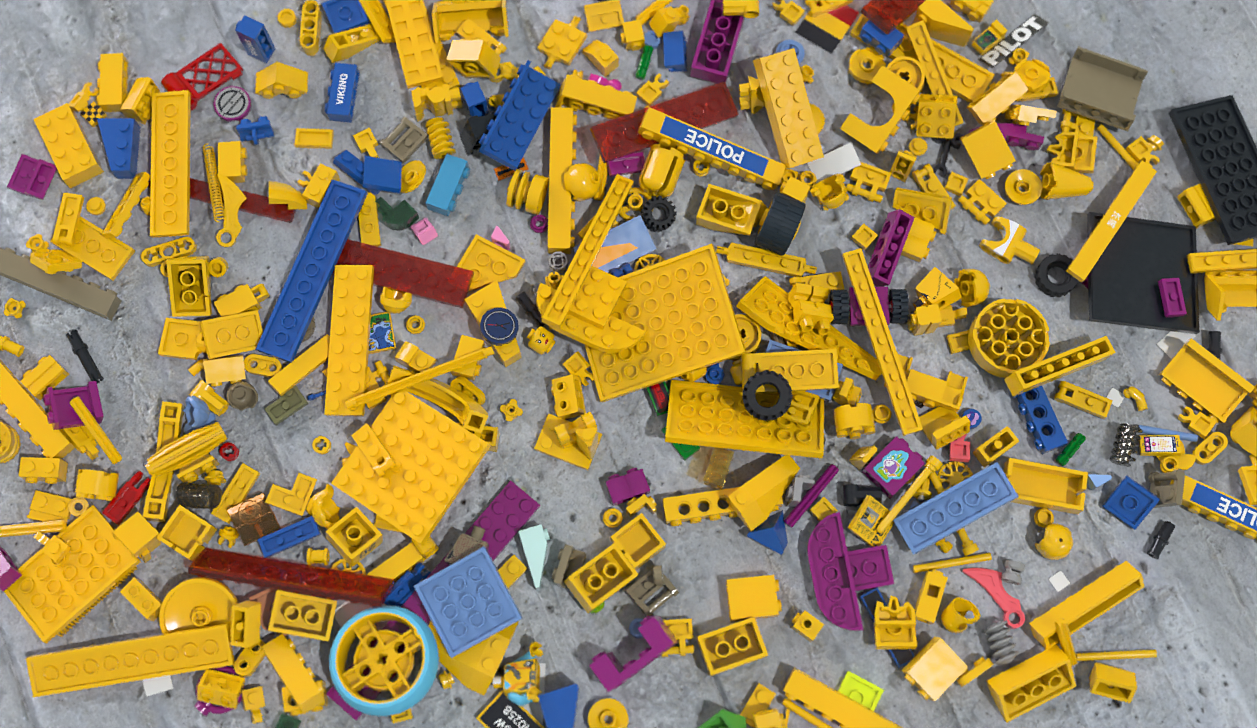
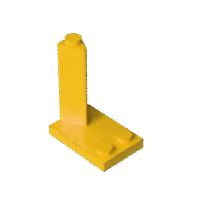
M548 413L534 450L589 470L602 438V433H597V428L576 429L577 443L562 449L554 432V427L572 422Z

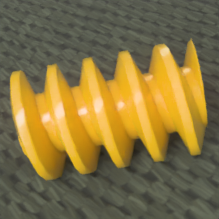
M442 117L432 118L425 123L427 134L429 135L428 138L431 142L432 154L434 155L433 158L443 159L446 154L453 155L456 153L455 149L452 148L454 143L449 142L452 140V136L448 135L451 133V130L447 128L449 122L443 121Z

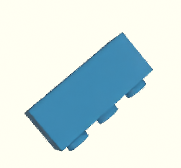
M446 154L426 201L428 210L448 217L450 212L455 210L457 195H461L463 190L462 183L470 174L468 161Z

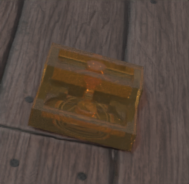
M263 492L226 509L244 546L281 529L270 505L265 503L266 497Z

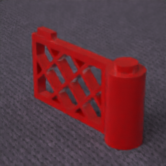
M219 43L176 73L171 72L164 76L161 80V85L167 92L188 90L191 93L190 111H193L197 107L198 101L230 79L235 80L243 75V68L223 44ZM222 50L224 59L214 58V54ZM203 61L210 62L209 69L199 68V64ZM213 62L223 63L222 70H212ZM226 64H233L236 69L225 71ZM188 71L195 72L193 79H186L183 75ZM198 72L208 73L207 80H197ZM211 74L221 75L220 79L216 82L210 81ZM196 84L206 85L205 90L198 94L195 90Z

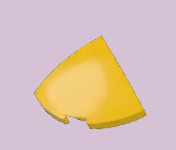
M269 181V204H288V209H307V202L300 191L285 183Z

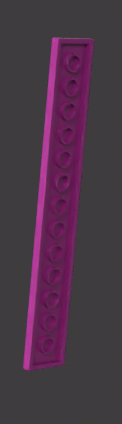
M510 480L465 534L470 536L474 526L485 529L482 541L488 543V552L494 561L541 506ZM447 555L427 578L450 566V564L445 562ZM415 590L402 605V608L417 614L429 626L431 618ZM389 621L382 630H392L404 634L411 628L401 622ZM373 639L370 642L371 648L377 646L378 639ZM405 644L398 646V654L405 651ZM384 656V657L382 658V659H383V662H382V663L385 665V664L387 663V662H386V659H387V658ZM354 662L347 669V671L354 667ZM366 667V668L364 669V671H363V676H364V677H366V676H368V675L370 674V672H371V668H370V667ZM395 672L391 675V681L398 674V672ZM334 685L326 693L328 697L356 721L362 716V712L357 711L342 699ZM365 686L357 693L367 699L375 700L382 691L373 690Z

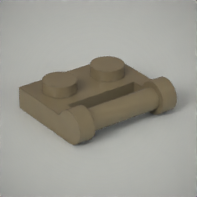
M405 116L400 120L401 123L385 139L379 142L385 150L389 151L403 164L428 139V135ZM405 128H409L406 131V133L392 146L391 143L399 136V134Z
M1175 469L1167 473L1152 472L1149 474L1150 492L1160 498L1154 508L1182 505L1185 473L1182 469ZM1174 480L1172 485L1161 486V481Z
M653 568L626 590L647 617L649 615L652 616L653 612L672 596L675 597L679 594L675 586L663 573L664 585L668 590L647 607L644 602L664 586L655 585Z

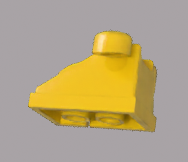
M181 256L178 258H168L161 264L160 271L169 281L172 317L212 315L211 275L222 277L228 271V262L224 258L215 257L210 261L209 256Z

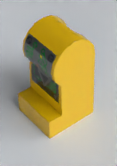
M996 19L991 23L990 27L972 42L971 46L982 56L1003 40L1008 30Z

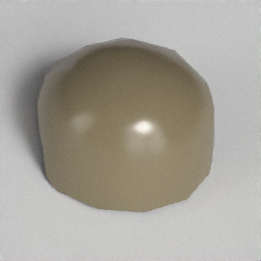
M244 381L237 382L228 388L227 401L231 407L243 411L244 409L255 407L258 402V393L252 384Z

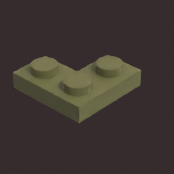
M295 385L283 396H280L278 400L266 407L265 411L277 426L309 403Z

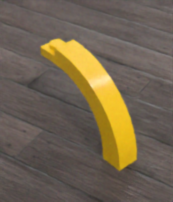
M393 365L387 385L419 372L409 371ZM435 378L404 389L444 408L462 423L463 428L482 434L488 419V413L478 402L463 392Z

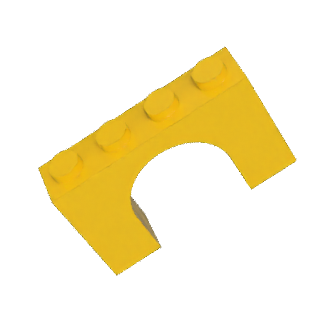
M881 66L872 82L892 96L895 103V111L892 118L884 125L871 126L850 113L840 127L842 131L878 154L880 151L884 152L887 148L889 137H894L900 128L898 124L901 120H906L910 114L908 109L911 105H916L921 98V95H919L921 91L884 66Z

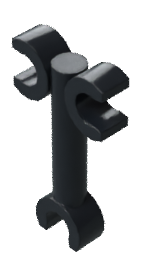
M954 134L953 139L935 138V143H944L939 162L933 168L934 173L937 170L943 172L942 178L947 174L945 165L950 147L952 146L954 149L960 148L961 144L956 143L955 140H960L963 136L962 134Z

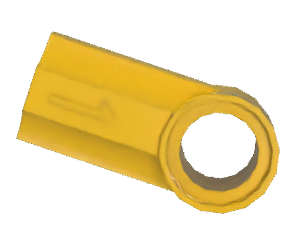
M723 0V16L743 15L745 18H756L759 16V0Z
M201 380L189 395L202 399L209 407V410L220 417L227 411L230 404L214 392L215 390Z

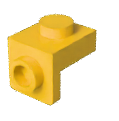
M643 494L638 499L636 497L631 499L627 503L628 507L626 508V512L631 517L644 506H647L652 514H654L657 510L655 508L657 504L651 496L647 497Z

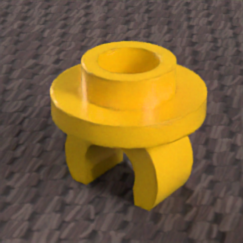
M226 526L219 530V536L221 537L218 543L222 545L225 539L229 541L228 548L234 546L235 539L238 538L239 534L235 528Z

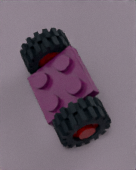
M849 287V295L847 290H831L829 304L832 307V314L834 316L831 324H848L850 311V326H866L853 287ZM875 287L887 325L890 323H907L909 315L907 290L890 289L888 295V287Z

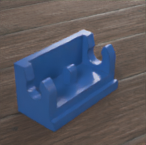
M683 30L663 33L665 68H669V72H687L686 37Z

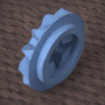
M785 40L778 45L776 53L795 48L798 63L803 62L805 51L799 42Z

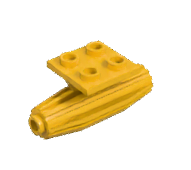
M219 422L195 429L157 451L147 459L148 464L145 467L150 475L154 474L156 477L179 469V474L176 475L178 479L184 483H193L199 479V475L207 474L217 469L216 466L220 465L218 460L208 453L228 438Z

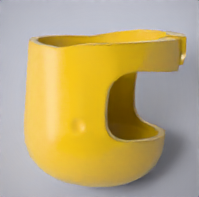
M959 597L952 600L942 611L941 622L949 632L961 633L967 628V624L977 622L981 615L978 608L972 602ZM968 611H972L974 619L965 618V614Z

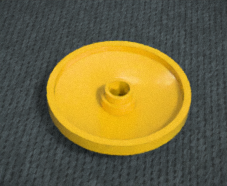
M205 577L185 580L175 586L162 602L159 614L162 634L228 624L231 635V615L233 614L231 607L239 604L234 593L217 580Z

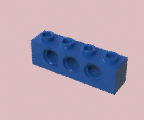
M1042 386L1014 396L1019 403L1018 409L1021 415H1024L1026 418L1027 429L1035 438V447L1038 451H1041L1042 455L1061 448L1068 443ZM1025 393H1030L1033 396V400H1028ZM1033 410L1039 411L1041 418L1035 417ZM1041 428H1046L1049 431V436L1044 435Z

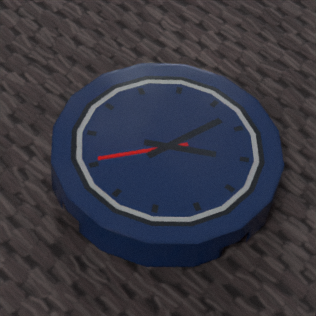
M502 307L488 310L482 316L480 322L483 338L496 346L512 342L517 336L519 329L515 314Z

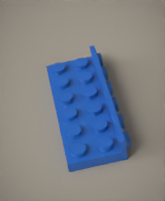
M529 60L525 65L521 64L517 72L519 75L518 79L514 78L509 86L512 89L511 92H506L502 99L504 105L498 106L494 114L497 116L496 119H491L487 126L488 134L484 133L479 141V144H481L479 152L516 171L561 86L560 83L529 67L531 63Z

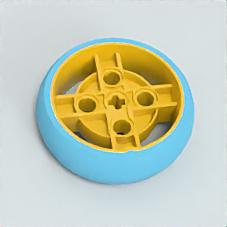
M391 605L374 606L350 618L336 635L329 659L331 678L342 699L357 711L373 716L395 715L416 705L433 685L439 665L437 643L427 623L412 611ZM397 621L404 623L411 629L404 634L392 630L378 631L375 623ZM358 636L361 642L355 651L354 667L347 671L348 652ZM373 639H378L377 646L371 648L370 642ZM405 644V651L398 654V646ZM422 649L423 661L421 670L415 682L411 685L408 678L413 670L414 654ZM384 656L387 658V659H386V662H387V663H386L385 665L382 663V662H383V659H382V658H383ZM366 667H370V668H371L370 674H369L368 676L364 677V676H363V671H364V669H365ZM398 672V680L391 682V675ZM367 686L377 691L390 690L394 698L385 701H374L361 696L357 692Z

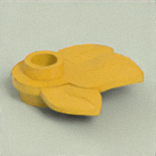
M1181 440L1180 456H1156L1160 461V469L1163 473L1172 472L1175 469L1188 470L1194 464L1196 456L1185 454V448ZM1171 464L1173 465V468L1168 469L1166 465Z

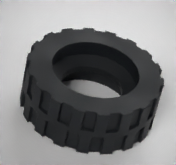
M1058 253L1045 257L1036 268V274L1034 275L1035 283L1039 287L1038 289L1043 291L1045 295L1057 298L1071 292L1078 283L1076 278L1066 272L1073 259ZM1060 267L1065 271L1066 280L1062 284H1054L1049 280L1048 271L1051 268Z

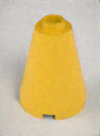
M1048 162L1040 171V175H1043L1040 197L1045 200L1085 196L1093 190L1094 184L1090 177L1058 164Z

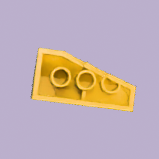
M1251 406L1232 425L1230 437L1234 443H1238L1244 450L1257 457V409Z
M784 455L730 494L726 501L747 528L752 531L768 518L800 470V467L790 455Z

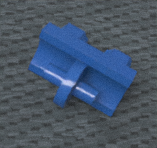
M261 116L258 118V122L253 123L249 119H242L240 125H236L241 142L253 140L255 145H259V139L274 137V131L267 116Z

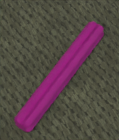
M831 464L802 498L801 502L784 520L787 526L792 528L838 473L839 469L835 465Z

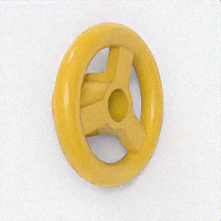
M634 187L630 190L629 194L632 195L628 198V205L622 207L619 212L620 216L626 221L635 218L627 215V212L631 210L641 212L643 209V199L639 194L643 195L647 201L652 198L649 193L644 192L641 188ZM637 202L638 205L634 206L632 203Z

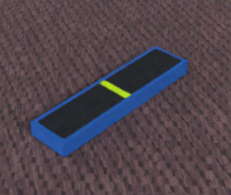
M878 588L860 596L865 609L874 623L877 601L882 602L886 607L888 605ZM888 649L897 668L908 664L915 657L911 649Z

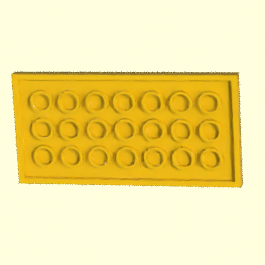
M671 380L665 442L823 459L824 399L819 398L808 426L780 417L775 420L763 421L756 419L748 413L742 399V387ZM756 393V401L762 407H772L779 393Z

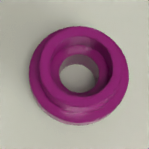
M535 215L530 221L531 229L536 233L545 232L548 229V219L544 215ZM538 222L543 223L541 227L536 226Z

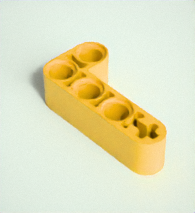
M429 536L424 545H421L412 538L410 544L364 577L375 594L385 590L399 580L408 570L411 571L418 563L424 562L439 550L431 536Z

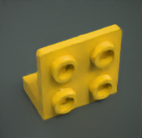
M920 94L916 136L953 139L958 96Z
M941 406L919 417L923 427L922 431L936 450L970 432V420L967 416L960 418L957 412Z

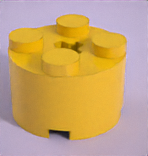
M857 403V406L852 407L850 404L834 409L837 438L849 436L850 439H859L861 434L869 435L876 433L871 404Z
M78 469L75 497L112 501L116 497L119 474Z

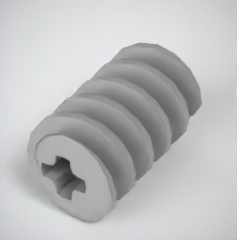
M1007 620L988 626V629L984 631L985 634H991L987 641L994 642L990 646V650H997L993 657L1000 658L996 665H1004L1020 660L1015 658L1019 651H1012L1016 643H1009L1013 636L1006 635L1010 628L1003 627Z

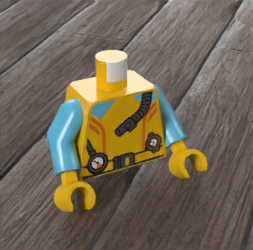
M532 642L528 652L512 663L506 664L504 676H494L493 678L494 689L503 688L506 698L519 706H524L531 702H539L541 668L536 656L541 657L543 651L539 649L542 647V644L538 642Z

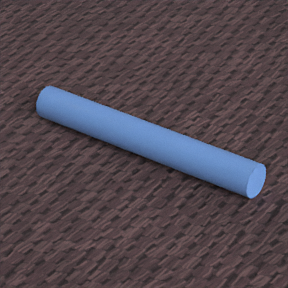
M1138 425L1137 429L1139 433L1151 435H1179L1181 440L1197 442L1198 439L1197 434Z

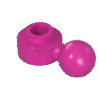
M590 74L588 80L596 81L603 86H612L615 90H621V83L617 79L609 81L595 74Z

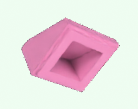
M427 218L420 220L410 227L422 245L438 236L435 228Z
M496 226L491 236L492 243L510 250L509 240L500 228Z

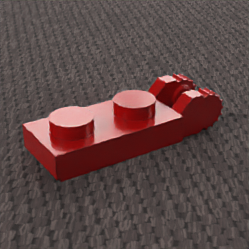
M137 471L130 481L124 484L116 494V497L103 510L102 514L117 525H120L142 498L144 492L149 489L151 479H146L137 489L134 486L143 477V473Z

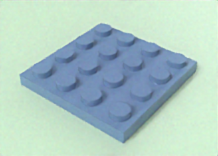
M486 547L480 548L414 586L451 658L523 619Z

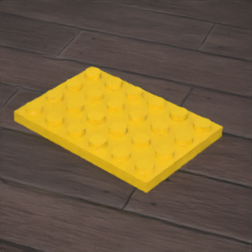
M94 505L67 526L65 531L57 535V537L72 547L59 564L40 549L18 568L22 576L4 591L42 642L46 644L141 562L138 557L134 559L132 553L118 539H114L112 532L115 529Z

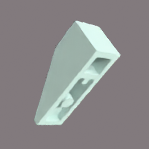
M541 524L519 531L536 590L541 588L548 548L547 540H550L547 528L543 529Z

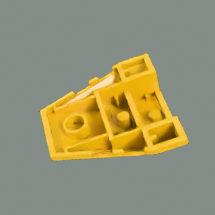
M432 620L429 623V628L437 643L439 662L466 688L485 695L512 639L518 621L453 658L450 657Z

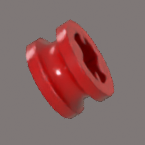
M228 442L221 446L220 455L226 461H234L239 456V449L235 444ZM233 447L232 450L234 451V453L229 454V456L227 457L228 454H226L225 451L230 450V448Z

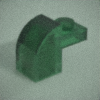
M382 197L375 201L378 206L376 210L384 217L382 219L384 225L391 230H405L419 219L417 211L405 199L394 209Z

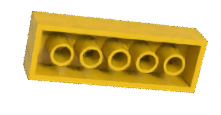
M795 48L753 60L781 163L786 165L785 168H793L824 158Z

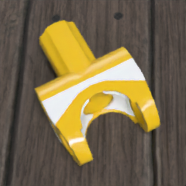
M998 216L994 217L991 223L1001 233L1002 240L995 242L983 239L979 244L980 248L992 258L1005 264H1010L1014 255L1033 264L1040 249L1023 241L1027 230L1009 219Z

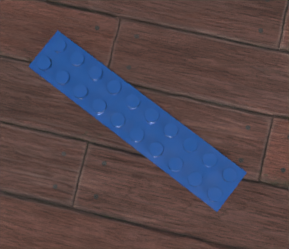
M332 179L256 347L257 351L289 363L294 360L368 194L366 190Z

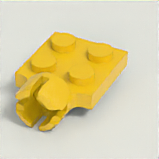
M165 319L158 355L197 360L199 354L207 353L200 321Z

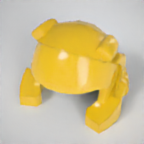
M837 173L814 184L810 190L812 196L817 197L819 203L823 204V209L826 211L838 208L845 201L849 200V195L846 193L847 189L843 183L846 181L843 174Z

